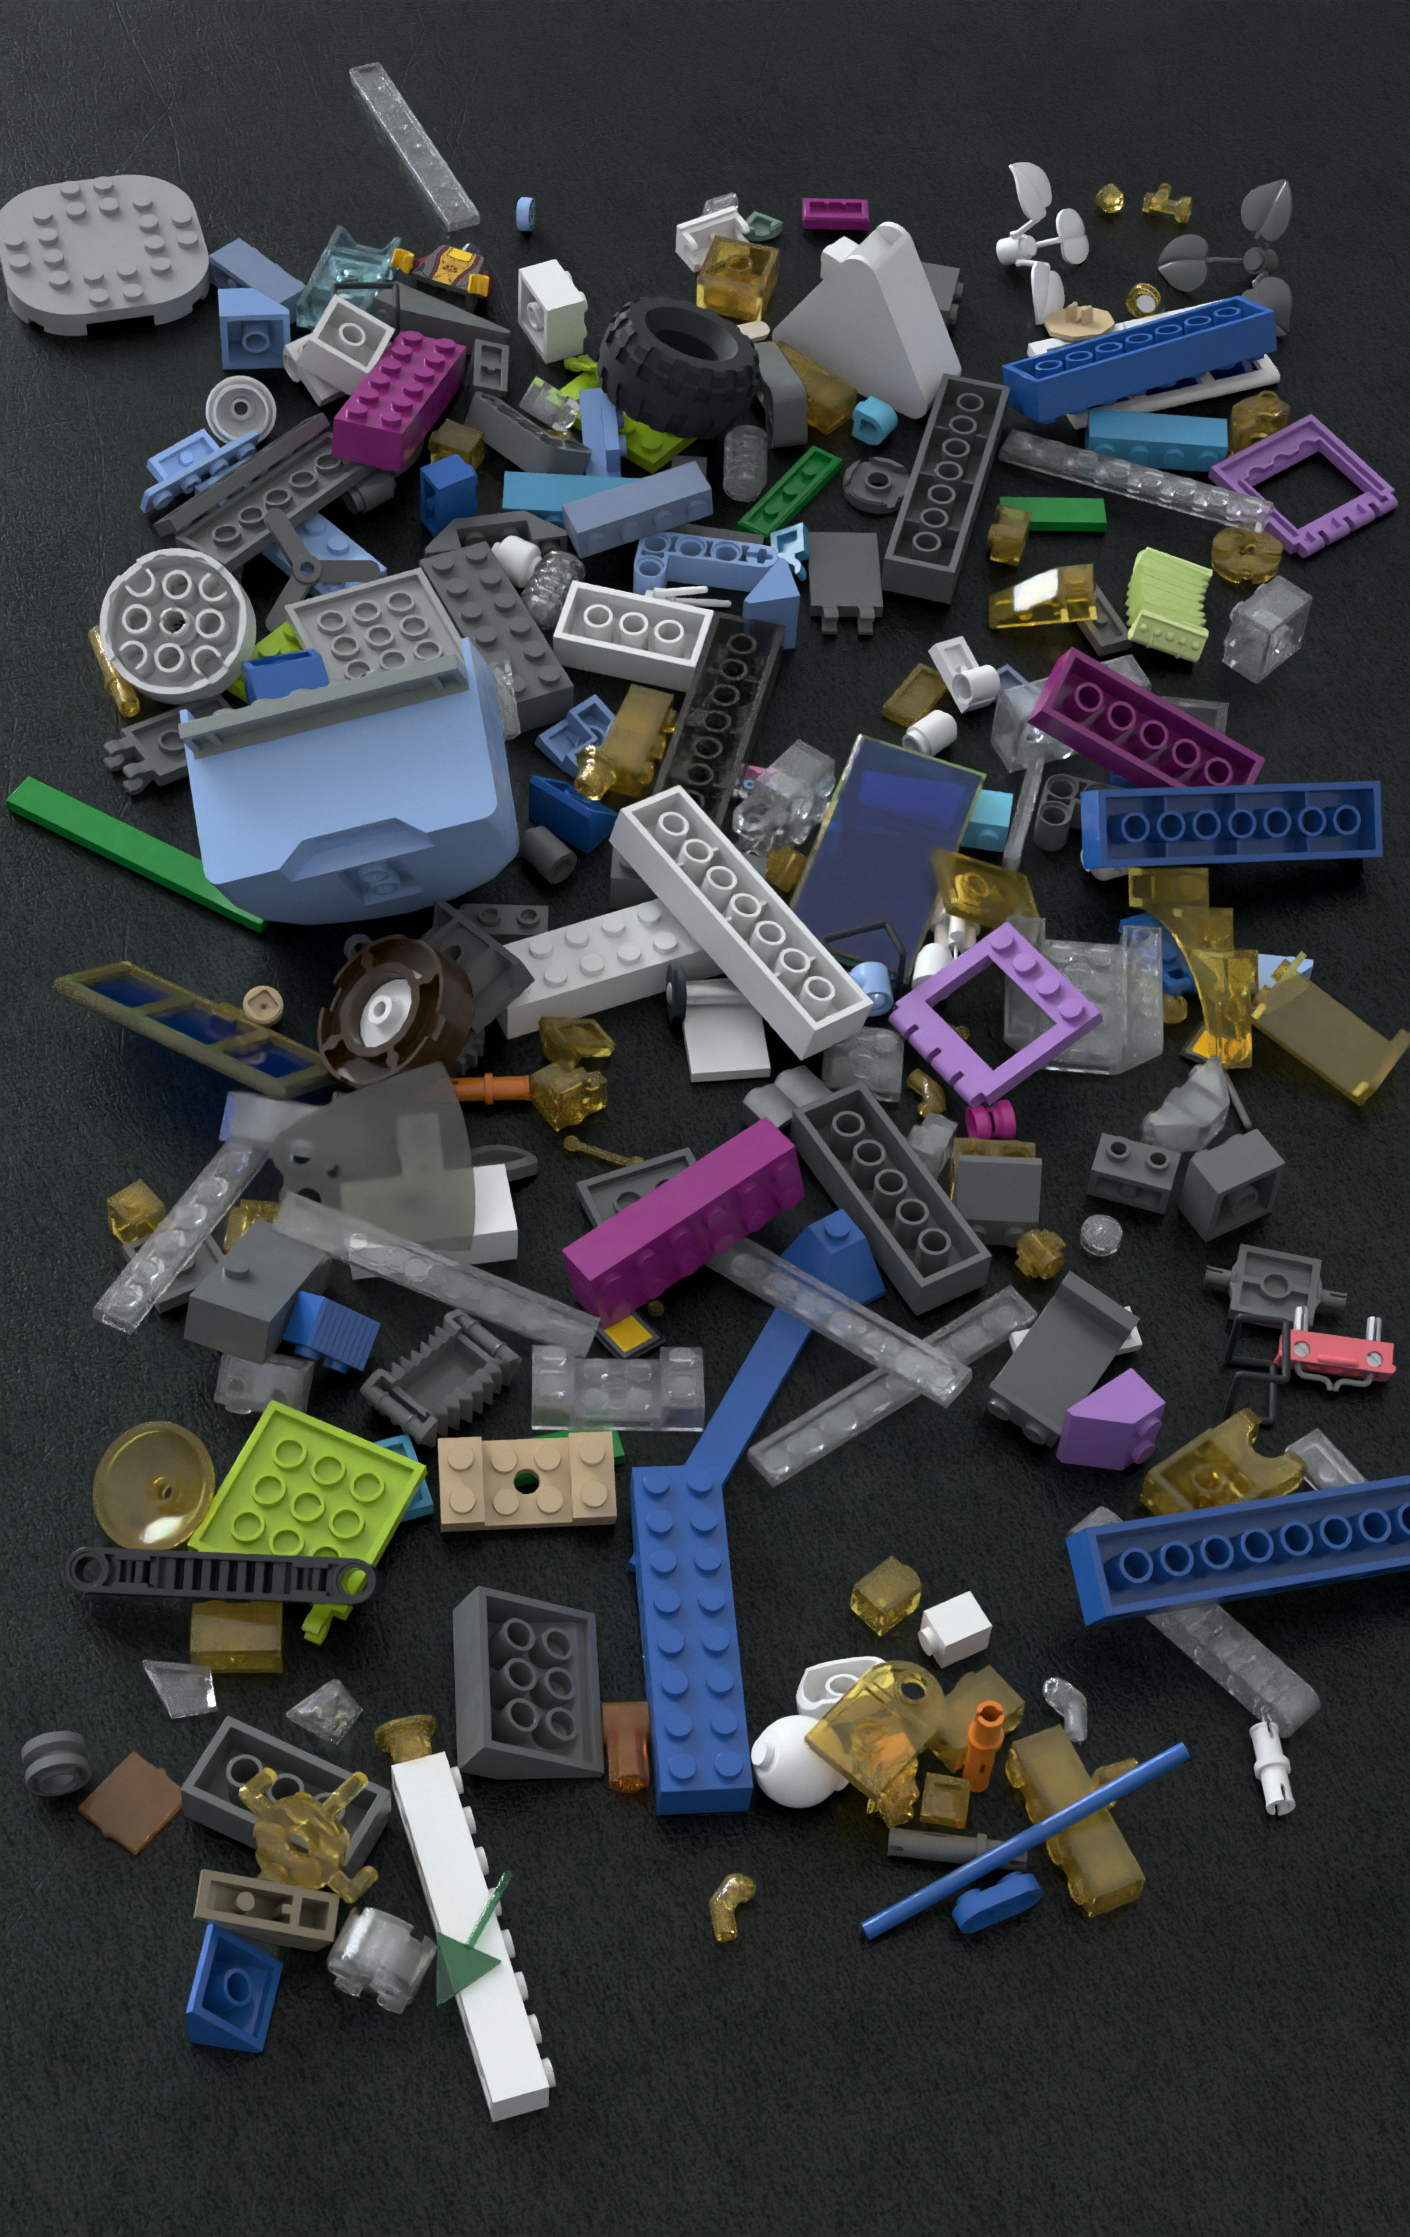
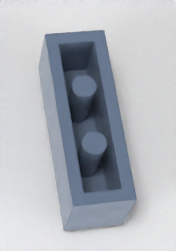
M238 238L209 255L210 282L219 289L254 288L289 309L290 324L308 314V291L304 283L295 279L278 264L270 261L256 248L251 247L242 239Z

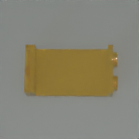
M1300 951L1291 963L1284 959L1271 975V978L1276 981L1272 988L1265 984L1251 1001V1004L1256 1009L1247 1020L1361 1107L1377 1090L1410 1044V1034L1401 1028L1390 1042L1297 971V968L1307 957L1305 953Z

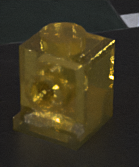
M997 505L994 524L992 523L987 539V544L993 545L991 560L1013 566L1019 565L1028 539L1031 512Z

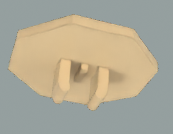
M1073 302L1067 308L1059 309L1044 319V326L1050 336L1072 342L1097 338L1106 335L1115 328V322L1108 311L1092 308L1091 305L1077 307V302Z

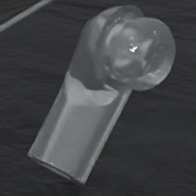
M731 192L706 201L702 216L731 206L738 208L739 202L736 194Z
M1049 1678L1043 1685V1695L1047 1703L1064 1717V1737L1073 1742L1085 1740L1087 1738L1086 1698L1075 1687L1061 1678Z

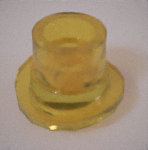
M588 745L579 751L576 763L580 771L573 785L582 796L591 800H600L609 786L620 784L626 778V772L620 762L603 748Z
M414 1715L389 1721L379 1726L374 1732L375 1743L380 1750L392 1755L394 1764L433 1755L430 1741L437 1728L436 1719L432 1715Z

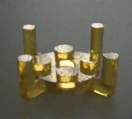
M263 1768L239 1791L240 1800L259 1817L254 1826L253 1837L256 1836L258 1850L255 1852V1856L262 1872L255 1879L310 1888L312 1890H317L327 1884L345 1902H356L377 1881L378 1873L375 1868L365 1866L350 1880L340 1870L344 1864L351 1838L349 1832L341 1825L337 1816L367 1787V1776L362 1772L353 1773L323 1804L305 1792H298L293 1796L281 1798L272 1804L263 1793L275 1784L277 1775L273 1769ZM291 1834L300 1835L305 1839L309 1848L308 1853H301L293 1847L290 1840Z

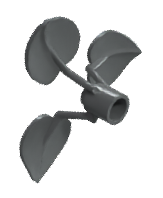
M1281 179L1259 186L1252 190L1242 203L1241 219L1243 225L1250 231H1256L1254 238L1259 247L1249 249L1245 253L1244 258L1207 257L1208 243L1204 238L1193 234L1180 236L1164 248L1158 261V269L1168 283L1181 291H1194L1199 289L1207 280L1209 274L1207 264L1244 265L1247 272L1258 276L1252 281L1254 289L1245 291L1241 297L1275 311L1276 336L1289 335L1290 317L1293 307L1292 293L1284 280L1277 277H1269L1277 269L1278 256L1273 250L1268 249L1269 244L1265 243L1262 239L1263 237L1268 241H1277L1283 237L1289 228L1292 217V193L1288 180Z

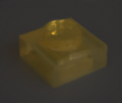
M927 1772L919 1821L964 1829L972 1780Z

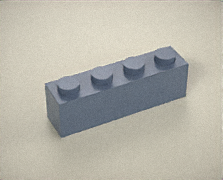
M696 461L562 505L564 527L581 559L712 515V489Z

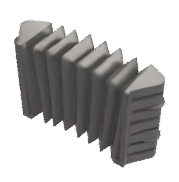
M456 1309L444 1316L443 1329L438 1326L435 1327V1336L429 1335L428 1345L421 1341L420 1353L411 1350L410 1361L401 1356L400 1366L392 1362L391 1372L377 1369L362 1385L359 1393L367 1399L369 1406H374L375 1409L379 1410L380 1415H387L391 1418L393 1425L402 1427L404 1434L412 1435L416 1444H425L432 1449L436 1446L437 1433L447 1438L448 1427L459 1431L460 1419L472 1423L473 1411L482 1414L483 1402L492 1405L493 1393L500 1395L502 1385H510L511 1379L522 1362V1357L510 1349L506 1342H501L482 1327L478 1320H473L461 1309Z

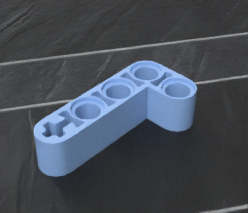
M662 531L639 539L634 562L633 593L645 596L646 590H654V587L666 589L667 581L751 592L776 563L778 554L770 546Z

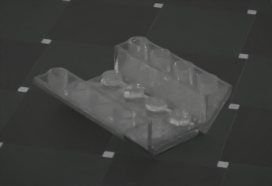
M1006 917V922L1008 921L1101 1012L1103 1018L1101 1024L1040 1069L1119 1075L1163 1053L1162 928L1123 925L1119 945L1045 939V918ZM1005 973L1004 1042L1019 1052L1057 1023Z

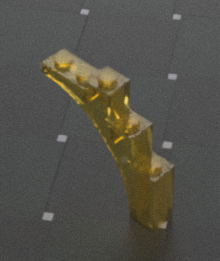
M1180 866L1129 867V906L1147 911L1166 927L1183 952L1191 970L1203 1009L1210 1069L1224 1070L1252 1067L1251 990L1259 989L1258 950L1234 948L1233 908L1209 907L1208 868Z

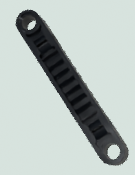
M84 1547L74 1551L67 1559L65 1565V1576L72 1587L89 1594L105 1596L172 1597L180 1599L262 1601L270 1603L362 1607L375 1602L383 1589V1578L379 1570L372 1564L356 1558ZM97 1559L101 1565L100 1576L92 1583H88L84 1578V1567L89 1561ZM364 1571L368 1579L367 1587L362 1593L352 1595L348 1590V1579L354 1572Z

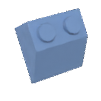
M254 288L218 289L223 370L285 368L283 364V350L286 344L291 343L289 309Z

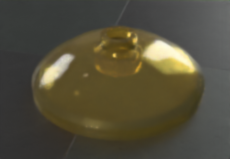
M154 1421L129 1429L119 1436L107 1449L95 1474L93 1504L101 1527L113 1541L128 1549L169 1550L181 1544L198 1529L210 1509L215 1490V1471L212 1458L206 1446L194 1433L177 1424ZM171 1486V1494L165 1499V1490Z

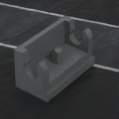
M480 339L475 340L467 370L465 413L469 410L475 392L487 393L500 400L502 396L506 397L509 345Z

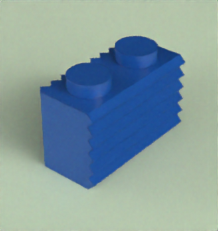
M303 1291L297 1294L298 1300L294 1302L295 1308L291 1310L292 1316L288 1318L289 1324L285 1326L286 1332L282 1334L283 1340L296 1345L294 1353L317 1362L320 1356L325 1358L322 1366L342 1374H347L349 1368L363 1371L381 1323L328 1298Z

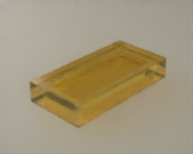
M919 663L883 705L882 716L907 728L924 718L948 689L941 674Z

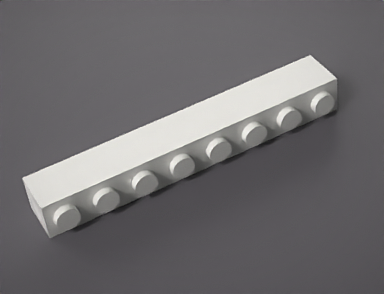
M445 1751L391 1765L392 1789L492 2121L496 2122L548 2107L549 2088L556 2086L554 2072L549 2058L541 2059L536 2044L542 2043L539 2024L535 2014L527 2016L523 2001L528 2000L527 1986L522 1972H513L510 1958L515 1957L513 1941L509 1930L501 1931L498 1924L497 1916L502 1915L499 1896L496 1888H487L484 1875L489 1874L488 1862L483 1847H474L471 1835L476 1834V1825L470 1806L462 1808L459 1794H463L464 1789L457 1766L450 1768Z

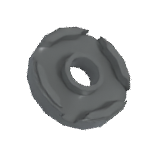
M872 457L869 458L868 462L860 463L861 460L854 462L845 471L842 489L845 498L852 506L864 512L874 514L892 513L900 509L910 479L907 475V469L903 465L891 459ZM872 483H881V484H883V485H885V486L876 487V486H873V485H871V484H872Z

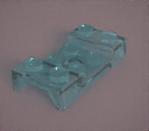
M337 225L296 304L297 327L314 331L331 301L330 288L335 282H386L387 279L392 280L398 268H393L390 264L394 250L402 249V238L395 237L382 250L356 244L345 227ZM337 289V295L372 315L373 297L380 293L382 289Z

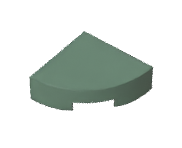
M754 211L745 221L750 228V232L743 234V236L748 241L772 239L782 232L783 222Z

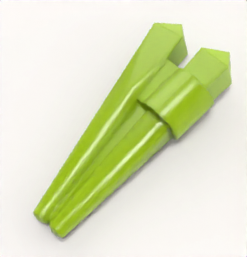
M588 354L578 356V358L570 357L564 359L565 369L570 371L592 372L597 370L598 364Z

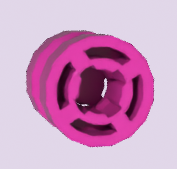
M1009 1100L995 1101L989 1107H984L980 1104L974 1108L971 1106L966 1108V1126L973 1145L987 1144L992 1138H998L1001 1141L1015 1138L1016 1121Z

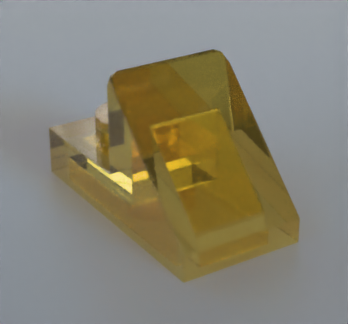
M542 1016L538 1021L544 1054L564 1078L570 1075L582 1056L609 1057L616 1047V1044L594 1019Z

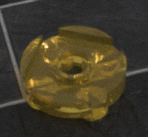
M1242 520L1237 523V526L1225 528L1214 537L1211 549V563L1214 570L1229 581L1241 583V578L1253 579L1252 584H1260L1270 580L1278 572L1283 545L1267 531L1257 528L1254 522Z

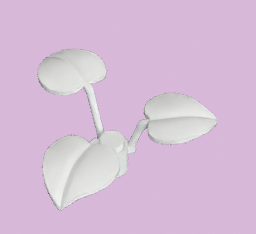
M1019 162L1008 167L1015 179L1022 211L1031 220L1018 230L1010 232V237L1000 239L996 246V252L999 261L1005 266L1015 264L1017 267L1023 265L1032 267L1031 285L1035 325H1040L1044 323L1046 317L1059 309H1063L1065 301L1064 288L1059 274L1055 271H1050L1049 263L1030 259L1036 254L1037 248L1060 243L1064 261L1072 265L1080 264L1088 255L1089 243L1087 236L1084 234L1085 227L1081 217L1075 210L1070 208L1061 210L1058 213L1056 229L1059 237L1035 242L1032 236L1023 234L1046 216L1045 207L1051 204L1052 193L1049 180L1041 168L1029 162Z

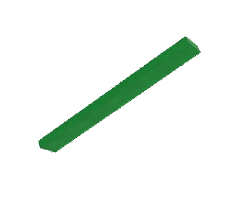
M28 776L6 799L8 810L260 934L272 922L258 918L235 907L206 879L201 860Z

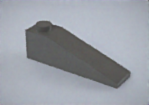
M394 281L399 285L400 332L416 331L424 337L451 339L456 344L467 346L466 354L471 355L476 339L509 345L511 330L398 281ZM384 289L373 297L372 316L393 328V290Z

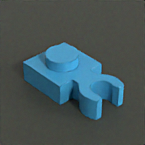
M802 522L770 533L771 548L777 552L778 559L781 557L787 560L791 573L795 572L801 581H805L807 572L801 561L810 559L809 530Z

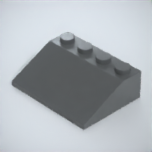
M477 1586L453 1609L457 1766L459 1771L497 1780L601 1777L604 1774L595 1614Z

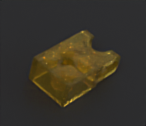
M1247 1407L1214 1430L1209 1428L1149 1470L1140 1500L1156 1516L1284 1496L1291 1493L1302 1483L1308 1469V1464L1293 1451L1276 1458L1263 1457L1256 1453L1251 1445L1256 1441L1259 1424L1262 1422V1419Z

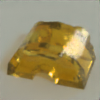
M1262 391L1258 396L1243 399L1238 404H1235L1232 408L1227 431L1228 450L1226 455L1230 457L1287 427L1291 406L1278 399L1277 394L1271 391Z

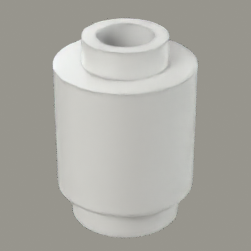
M934 710L907 729L906 735L902 738L903 747L906 753L916 761L930 759L957 739V724L948 713Z
M937 943L928 944L917 954L912 990L954 960L951 951L946 946Z

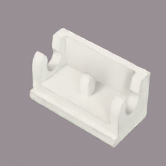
M735 206L728 207L677 225L676 253L693 272L712 267L751 253V245L743 236V234L750 232V228L737 213Z

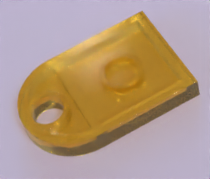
M902 1660L879 1663L866 1671L805 1735L803 1743L875 1802L937 1735L946 1707L943 1690L929 1671L915 1663ZM907 1682H915L923 1687L925 1696L917 1700L909 1699L902 1693L901 1686Z

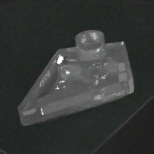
M153 1660L142 1661L144 1672L172 1719L217 1711L210 1667Z
M332 1679L287 1711L286 1718L325 1741L338 1745L363 1710L342 1682Z

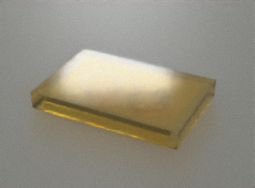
M939 847L929 855L946 914L993 929L999 928L1008 921L1024 938L1035 942L1044 934L1027 875Z

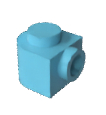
M872 395L865 402H859L852 414V420H854L852 436L869 445L880 444L897 427L898 418L894 409Z

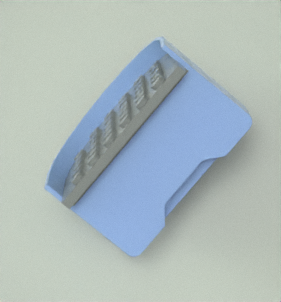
M469 637L461 639L465 667L456 654L431 660L415 659L407 662L404 667L392 670H372L365 677L353 680H333L328 686L314 690L298 689L292 691L289 696L275 700L269 698L258 699L251 706L239 709H220L215 711L212 716L195 719L187 709L179 711L181 724H178L179 735L185 746L202 864L206 879L235 907L263 920L300 925L343 923L407 914L433 906L434 902L440 897L445 901L458 898L494 879L517 855L519 850L518 831L494 674Z

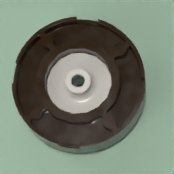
M396 934L380 938L362 948L343 966L332 982L339 989L333 999L330 1010L321 1008L317 1032L321 1058L326 1068L334 1077L367 1096L372 1095L378 1099L392 1102L413 1099L430 1089L441 1078L446 1077L461 1053L475 1015L472 985L465 970L458 962L421 939H409L402 934Z

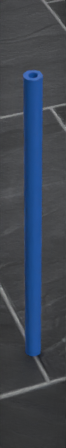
M1182 1742L1174 1745L861 1923L864 1933L869 1940L877 1937L1190 1759L1187 1748Z

